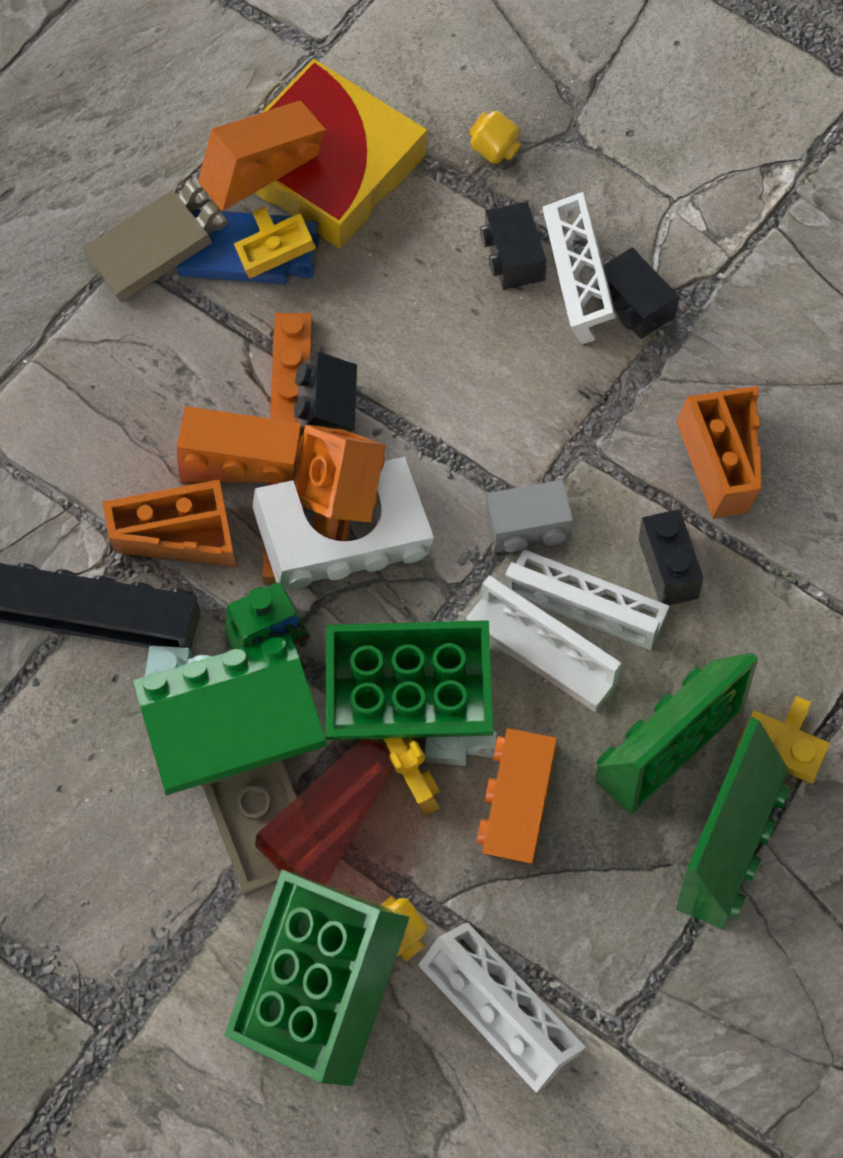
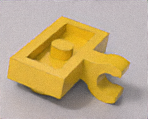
M266 206L252 212L260 232L234 243L249 279L316 249L301 213L274 224Z
M796 696L785 723L753 710L751 717L761 722L788 767L787 773L813 784L830 743L800 730L812 702ZM742 734V736H741V738H740V741H739V743H738V745H737V749H738V746H739V744H740V742H741V739H742V737H743V734Z
M412 738L384 739L391 752L389 758L397 773H401L405 778L424 815L426 816L439 809L434 795L440 792L429 770L421 774L418 768L425 760L419 744L413 741Z

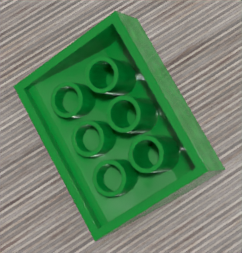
M489 620L326 625V740L493 736Z
M290 633L133 680L166 796L327 746L312 695Z
M753 653L712 660L702 670L699 667L694 668L682 682L683 687L674 696L668 693L657 703L653 710L655 714L646 722L642 719L638 720L626 733L625 738L627 740L617 749L614 746L609 747L596 762L598 767L595 782L632 815L744 709L758 657Z
M751 717L687 867L676 910L720 929H724L728 917L737 920L746 898L745 895L739 893L743 880L753 881L761 858L754 856L759 842L764 845L768 844L776 824L775 821L769 819L774 806L782 809L791 787L783 783L788 767L758 719Z
M281 870L224 1036L320 1083L353 1086L410 917L369 900Z

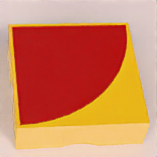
M313 59L262 112L301 100L326 129L320 151L313 159L254 194L266 202L281 207L292 216L301 213L304 221L318 222L317 233L320 234V237L341 249L371 216L380 200L396 189L426 156L427 129L316 59Z

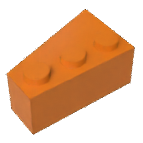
M301 100L211 129L198 183L223 212L316 157L320 151L326 129Z
M759 385L687 396L676 421L712 519L749 513L761 490L760 447L758 446L760 417L757 416Z
M185 406L176 447L180 483H203L220 479V482L280 483L294 481L301 443V423Z
M220 479L102 501L108 537L115 553L237 567Z
M507 728L505 737H497L493 761L500 762L497 779L489 778L485 802L492 803L489 820L481 819L477 835V844L484 845L483 854L534 864L547 794L552 780L551 773L555 755L557 756L559 746L556 737Z

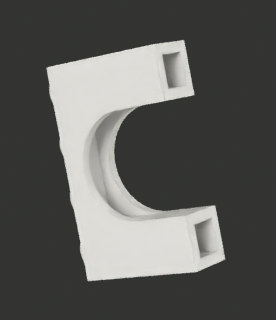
M405 457L385 461L377 488V503L373 509L376 527L368 535L354 541L332 540L315 531L305 517L294 481L255 488L252 509L276 583H281L283 588L299 589L310 585L313 581L325 578L339 580L347 577L352 572L365 569L369 572H375L385 568L388 564L404 561V563H414L428 555L434 539Z

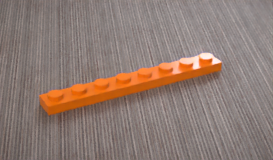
M275 313L270 419L297 422V418L294 417V407L298 399V385L295 382V377L299 366L302 363H306L312 356V313ZM301 435V443H300V448H299V454H300V449H301V444H302V439H303V436H302V435ZM267 482V486H269V485H274V484H278V483ZM302 506L304 514H306V508ZM264 546L263 583L275 584L276 580Z

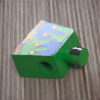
M275 583L265 588H254L247 596L231 602L227 606L225 637L231 649H239L289 633L294 645L310 638L299 613L281 583Z

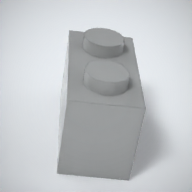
M563 480L486 493V515L495 552H519L528 546L539 544L553 546L567 539H572L573 517Z

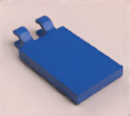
M201 209L192 211V215L197 218ZM229 211L222 212V215L228 221L227 225L209 234L212 243L177 265L179 276L286 284L288 275L306 279L313 278L315 263H312L313 252L309 251L249 279L234 243L260 232L253 213ZM270 215L274 224L280 223L290 217H293L282 215ZM310 220L305 221L316 248H318L320 234L317 233L319 223Z

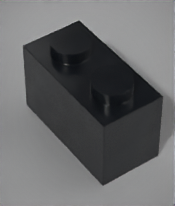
M528 201L485 210V225L480 226L481 240L484 248L490 247L492 255H489L490 270L493 277L499 276L502 289L505 290L545 281L546 257Z
M633 247L603 265L614 310L618 314L623 326L628 330L632 329L640 339L676 317L679 296Z
M317 351L306 363H302L299 366L295 377V382L298 385V399L294 407V417L297 418V423H301V435L303 436L305 425L353 432L355 430L357 364Z
M676 509L642 517L639 542L659 602L673 605L699 599L703 574L681 510Z

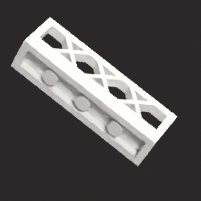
M581 192L542 208L570 327L583 345L596 340L593 331L594 325L614 319L616 314L587 197L584 192ZM580 207L581 213L574 224L567 223L563 212ZM577 235L588 240L580 255L574 252L572 244ZM584 265L595 269L596 272L588 285L583 284L580 277V271ZM591 296L603 300L605 309L589 314L587 302Z
M525 549L522 550L517 563H510L505 574V586L532 604L648 650H652L669 612V605ZM530 564L540 568L544 574L528 569L526 565ZM568 580L576 582L580 585L581 589L564 582ZM606 594L616 599L617 603L600 596ZM645 609L657 614V616L653 618L638 612V610Z
M490 575L483 582L482 599L465 618V621L489 620L491 643L596 713L619 683L622 663Z
M468 922L439 936L418 964L425 974L536 1093L547 1086L561 1067L578 1057L586 1048ZM463 939L475 954L467 952L457 941ZM488 973L497 975L504 985L496 983ZM518 1004L526 1006L534 1017L526 1015L518 1007ZM548 1036L556 1038L566 1050L561 1052L549 1040Z

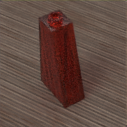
M370 739L360 740L258 832L254 846L280 873L281 870H285L328 885L390 778L394 766L389 758L390 753L379 743H373Z

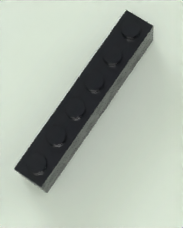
M0 562V623L145 648L150 646L189 648L191 652L201 611L197 596L184 589L173 588L167 591L155 589L143 582L125 584L115 582L106 576L98 575L89 578L77 576L75 573L65 569H58L53 572L41 570L28 563L11 565Z

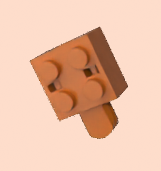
M305 425L294 484L301 505L315 511L312 525L315 531L332 540L347 541L350 521L371 522L373 509L377 503L380 473L385 463V444L346 430Z

